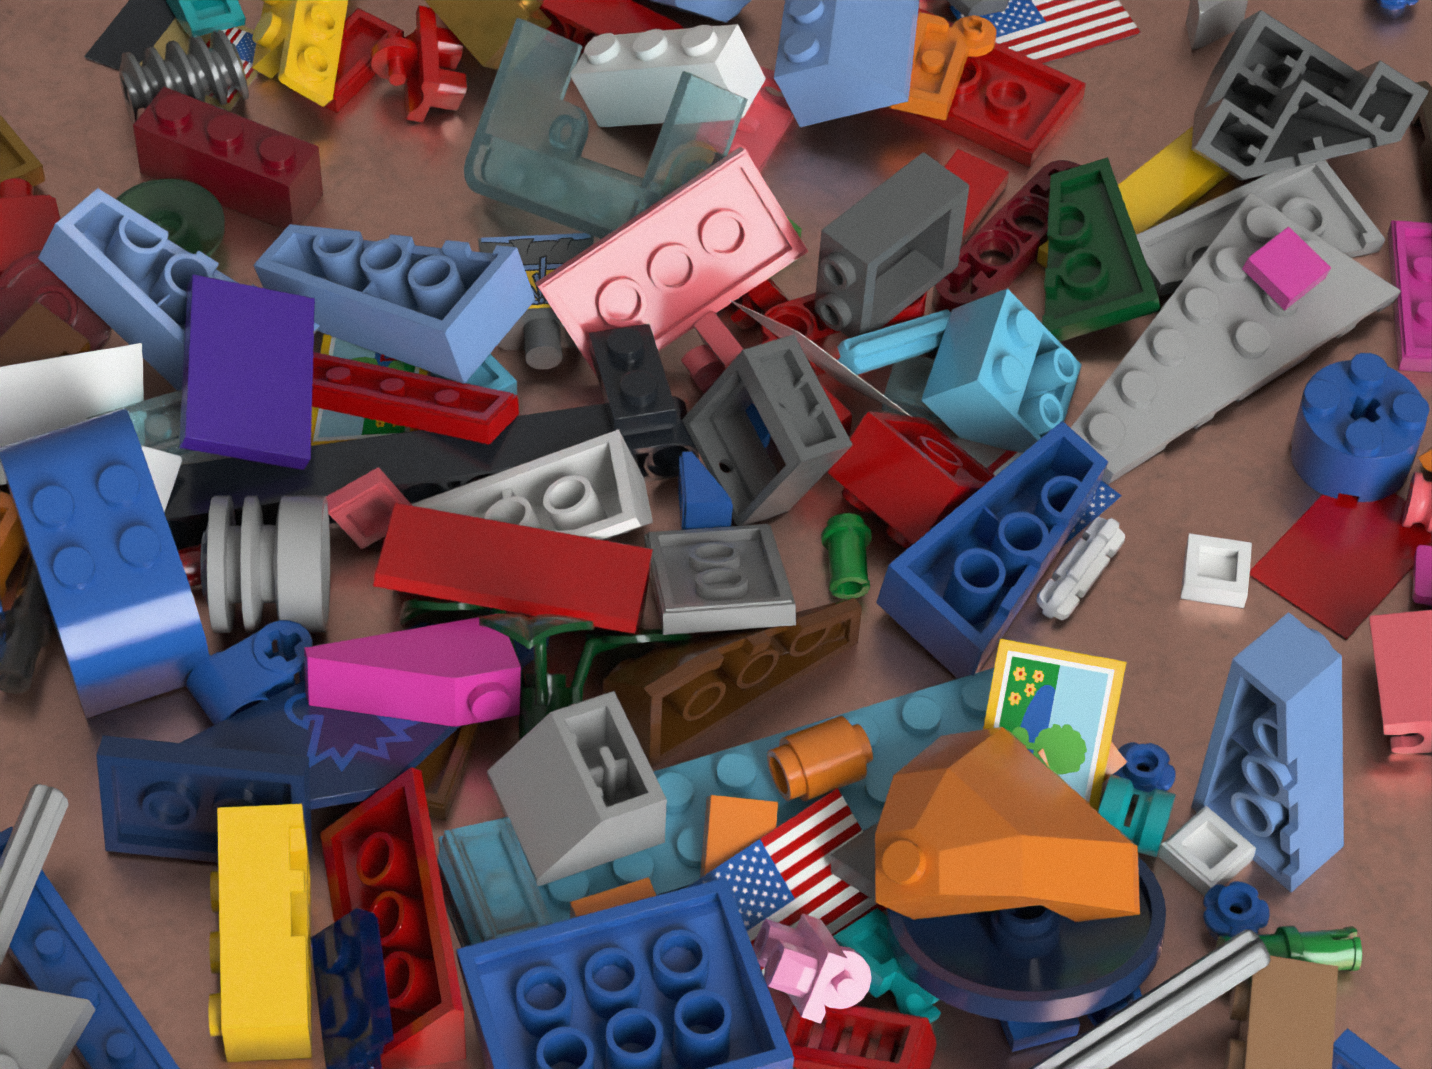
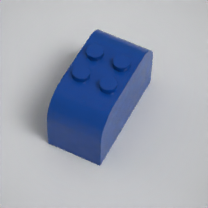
M119 409L1 446L0 462L85 718L87 719L186 686L187 678L196 666L210 661L207 641L184 567L127 409Z

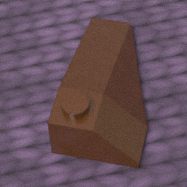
M855 598L796 612V625L724 630L657 647L638 659L629 658L619 663L609 673L608 677L603 679V694L615 692L651 768L858 644L862 606Z

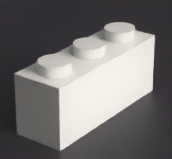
M738 24L721 26L699 25L694 28L664 31L652 29L641 33L618 35L612 33L601 34L593 37L585 46L583 54L569 74L599 128L743 118L766 80Z

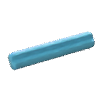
M946 309L846 339L837 347L840 358L837 361L856 375L938 350L951 312Z

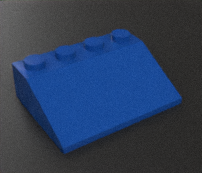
M727 877L456 949L457 960L486 1069H793L794 1055Z

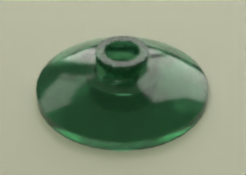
M180 179L150 180L129 188L116 198L119 202L168 231L167 239L189 253L196 255L199 250L210 257L223 240L225 216L222 206L212 193L198 184Z

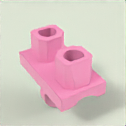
M802 913L796 929L769 919H765L762 923L753 949L759 965L765 967L764 978L768 987L786 992L801 1017L821 1024L826 1013L824 1004L830 1008L844 1009L854 1006L864 998L871 983V973L868 964L859 952L850 947L839 946L822 920Z

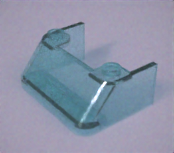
M517 18L464 164L465 181L468 187L475 193L602 239L728 155L748 99L696 75L682 71L644 178L580 157L588 137V119L580 107L563 100L571 81L569 74L575 67L583 46L526 20Z

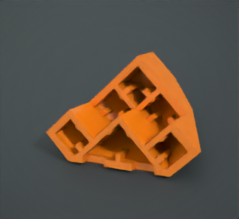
M998 727L942 735L893 775L875 832V903L913 920L1042 905L1074 922L1140 915L1138 846L1089 805L1090 803L1058 774L1045 766L1007 729Z

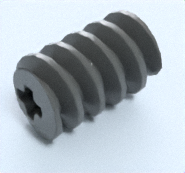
M220 29L214 30L211 33L210 49L200 36L194 35L188 40L187 55L179 43L173 40L166 44L165 60L162 59L153 46L145 47L143 50L142 66L129 51L122 53L120 58V84L125 105L133 124L137 120L138 109H146L163 86L205 102L206 92L212 91L221 106L227 104L229 86L234 85L243 100L249 98L247 80L237 48Z

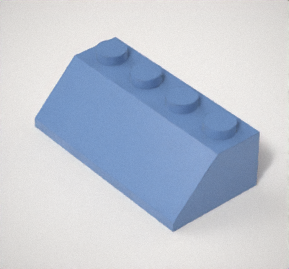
M785 0L774 79L800 127L908 102L919 0Z

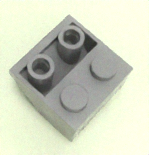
M614 691L550 712L487 770L490 785L537 887L665 843L667 799Z

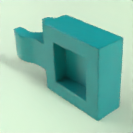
M878 908L833 936L839 946L850 947L859 952L864 958L871 973V983L868 992L875 998L891 990L896 998L900 1013L929 1018L930 1024L940 1017L941 1012L933 1006L940 999L928 993L912 980L894 956L887 934V916Z

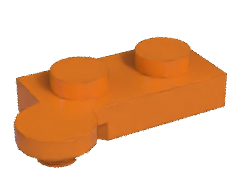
M919 12L908 102L891 105L889 108L946 121L967 57L986 55L994 48L997 31L994 25L985 18L972 15L957 20L952 27H949V23L944 17Z

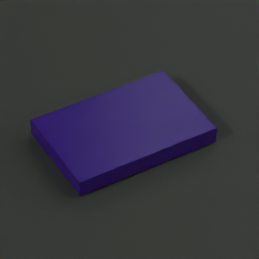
M192 275L187 285L179 448L300 470L305 469L311 459L315 298Z

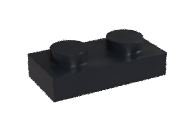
M650 324L589 333V351L612 430L616 431L619 429L621 435L625 436L675 428L676 406Z

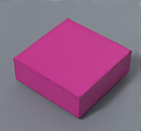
M1288 226L1246 260L1242 270L1285 311L1323 281L1331 267Z

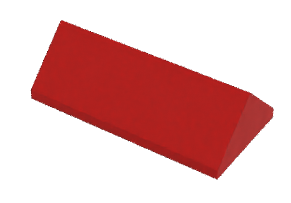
M395 503L375 571L373 586L533 616L541 614L572 616L594 622V627L635 634L644 618L653 549Z
M411 767L320 832L357 1069H409L467 1059L464 1009L422 771Z

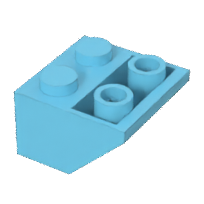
M1007 288L952 309L921 400L959 438L1024 453L1061 421H1065L1082 364Z

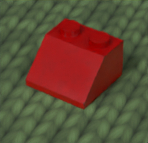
M872 411L866 413L850 437L853 445L827 472L845 487L841 494L850 504L869 514L875 512L889 524L886 529L887 534L907 549L995 477L992 472L926 418Z

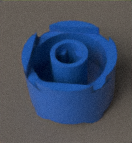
M1360 353L1355 355L1352 360L1330 364L1316 372L1308 381L1303 391L1291 436L1292 464L1302 480L1320 494L1336 499L1339 493L1359 496L1358 502H1373L1386 498L1397 492L1407 481L1430 411L1429 405L1408 378L1393 368L1388 367L1385 360L1376 354Z

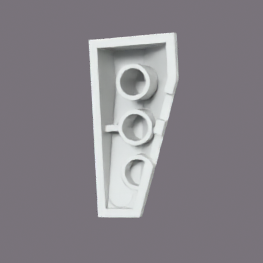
M619 429L412 504V506L599 540H606L653 523L645 480Z

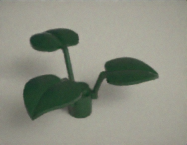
M429 596L405 601L400 611V624L403 625L412 618L433 610H469L483 616L479 617V626L491 628L508 636L517 658L518 654L514 640L524 645L527 649H531L534 646L535 673L526 674V684L521 669L519 740L550 712L583 702V686L596 654L629 643L657 642L672 644L695 638L685 633L663 635L662 629L638 628L635 634L616 630L586 634L585 645L571 686L566 687V674L547 673L546 638L567 631L594 630V622L557 614H541L528 618L519 614H506V611Z

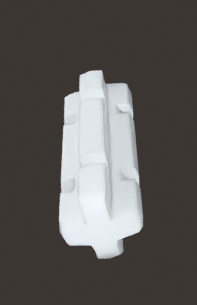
M1097 517L1091 522L1083 533L1082 538L1076 542L1052 574L1054 580L1050 578L1037 594L1036 602L1043 609L1042 614L1050 619L1055 617L1060 620L1070 616L1079 604L1080 599L1078 597L1082 598L1085 596L1108 565L1110 558L1116 554L1124 543L1125 534L1118 528L1119 522L1113 518L1106 520L1101 517Z

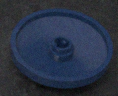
M1138 856L1140 915L1074 922L1042 905L913 920L887 908V934L894 956L903 970L921 988L943 1002L969 1013L1004 1021H1060L1094 1013L1111 1006L1132 993L1147 979L1155 968L1164 945L1165 899L1155 875Z

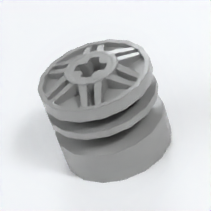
M326 495L283 496L278 506L276 525H264L263 513L257 496L245 497L242 525H236L234 504L231 496H214L211 499L209 520L206 531L203 532L201 543V585L203 596L209 608L210 623L214 633H230L232 631L236 603H242L246 633H256L262 620L264 603H276L278 620H290L299 623L309 632H326L330 604V526Z

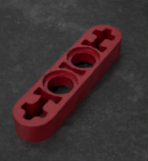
M1057 160L1042 167L960 249L958 267L933 287L932 305L935 312L946 309L951 312L954 308L1007 289L1037 259L1039 247L1048 241L1051 175L1081 166L1080 164L1067 160ZM1022 216H1032L1043 222L1044 227L1034 231L1025 230L1017 226L1014 220ZM998 250L1005 253L1010 258V261L1002 265H991L984 262L979 255L984 251ZM972 277L973 280L969 294L962 290L969 284V279Z

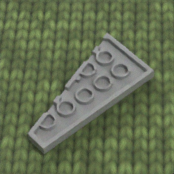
M1250 192L1075 421L1071 429L1108 461L1101 480L1109 485L1164 450L1170 441L1192 427L1197 429L1211 420L1215 413L1235 400L1239 402L1307 359L1313 350L1335 336L1337 338L1343 336L1355 328L1360 320L1375 311L1380 312L1393 304L1401 290ZM1289 226L1331 267V270L1323 281L1284 311L1242 268L1252 254Z

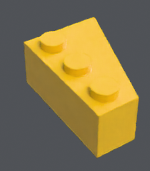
M284 804L217 808L218 871H211L210 898L212 913H219L220 931L210 932L209 955L211 974H220L221 993L209 994L210 1036H223L227 1062L312 1058L311 870L303 805Z

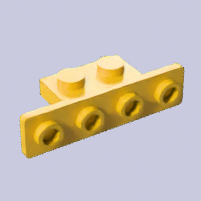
M261 0L264 2L261 19L257 23L252 36V40L256 43L252 68L270 79L279 72L278 79L282 84L318 105L326 106L333 99L348 0Z

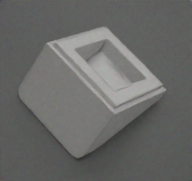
M1190 0L1186 26L1191 49L1202 48L1234 32L1240 22L1244 20L1248 0Z

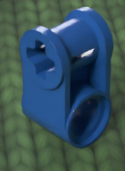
M278 620L267 624L260 631L225 651L210 655V661L196 666L187 678L186 687L211 722L216 725L294 686V674L298 673L300 682L304 681V648L313 646L312 638L306 628L290 620ZM273 640H276L278 652L273 653L272 648Z

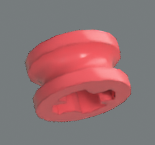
M1414 471L1406 498L1402 526L1411 528L1414 523H1421L1425 526L1427 532L1432 533V482L1426 481L1423 478V473Z

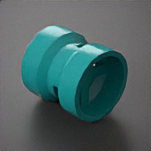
M1111 774L1098 813L1138 846L1139 853L1157 858L1176 794L1158 788L1150 792L1134 788L1131 780ZM1131 803L1137 804L1130 827H1127L1125 822Z

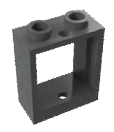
M923 152L821 230L814 311L819 314L822 321L831 329L841 331L849 338L879 330L956 269L959 263L970 185Z
M794 334L742 350L682 419L707 470L731 498L733 503L732 518L736 526L750 525L788 512L853 445ZM752 402H754L786 463V466L779 473L745 411ZM719 463L727 465L729 473L723 472L719 467Z

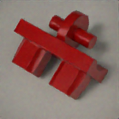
M419 5L416 10L417 28L414 32L404 38L398 32L389 33L386 39L376 43L372 48L370 59L371 67L379 77L387 79L394 86L404 84L406 120L423 123L430 106L457 111L465 96L467 85L465 73L439 68L456 70L462 57L463 43L450 29L436 26V13L432 8Z

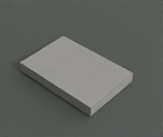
M758 524L671 530L644 534L645 548L653 549L650 578L663 635L796 625V604L770 525Z

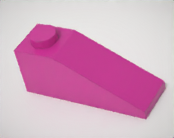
M479 617L304 648L306 698L310 706L453 727L520 714L521 666L510 638L491 628L479 626Z

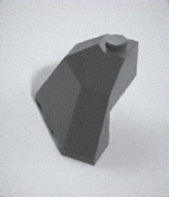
M1260 10L1240 22L1210 75L1194 113L1191 150L1240 181L1401 141L1429 91L1381 60L1357 71Z

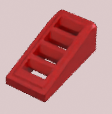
M794 1004L792 1005L784 1032L794 1055V1068L930 1069L936 1050V1038L929 1018L856 1005L837 1009L830 1008L824 1004L826 1013L821 1023L825 1024L819 1047L816 1049L807 1047L815 1021L801 1017ZM843 1030L852 1032L845 1054L836 1052ZM871 1039L880 1041L874 1059L865 1057ZM898 1048H904L899 1063H895Z

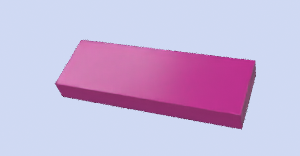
M1391 220L1388 230L1391 284L1401 290L1393 303L1398 370L1432 372V223Z

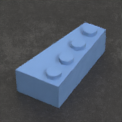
M97 188L55 223L38 259L129 345L142 343L143 358L182 395L187 285L193 274L235 283L238 282L216 269L219 265L218 262L199 250L196 255L184 250L167 239L168 231ZM314 322V334H315V332L318 330V328L320 327V325L316 324L315 322Z
M290 224L253 265L263 288L315 298L314 322L320 325L317 331L463 384L469 380L536 300L517 247L496 245L493 253L475 252L471 250L469 242L446 240L442 248L417 246L414 244L411 236L390 234L388 239L368 241L363 240L360 231Z
M1288 612L1232 659L1191 808L1198 813L1205 806L1209 807L1256 847L1253 861L1292 893L1344 846L1342 655L1332 648L1324 635L1317 630L1307 628Z

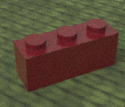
M163 86L133 124L141 174L282 230H285L290 224L301 225L323 195L319 146Z

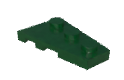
M1108 157L1052 174L1050 178L1047 230L1049 241L1047 268H1045L1044 281L1046 293L1045 313L1042 315V324L1061 342L1159 312L1161 310L1159 297Z

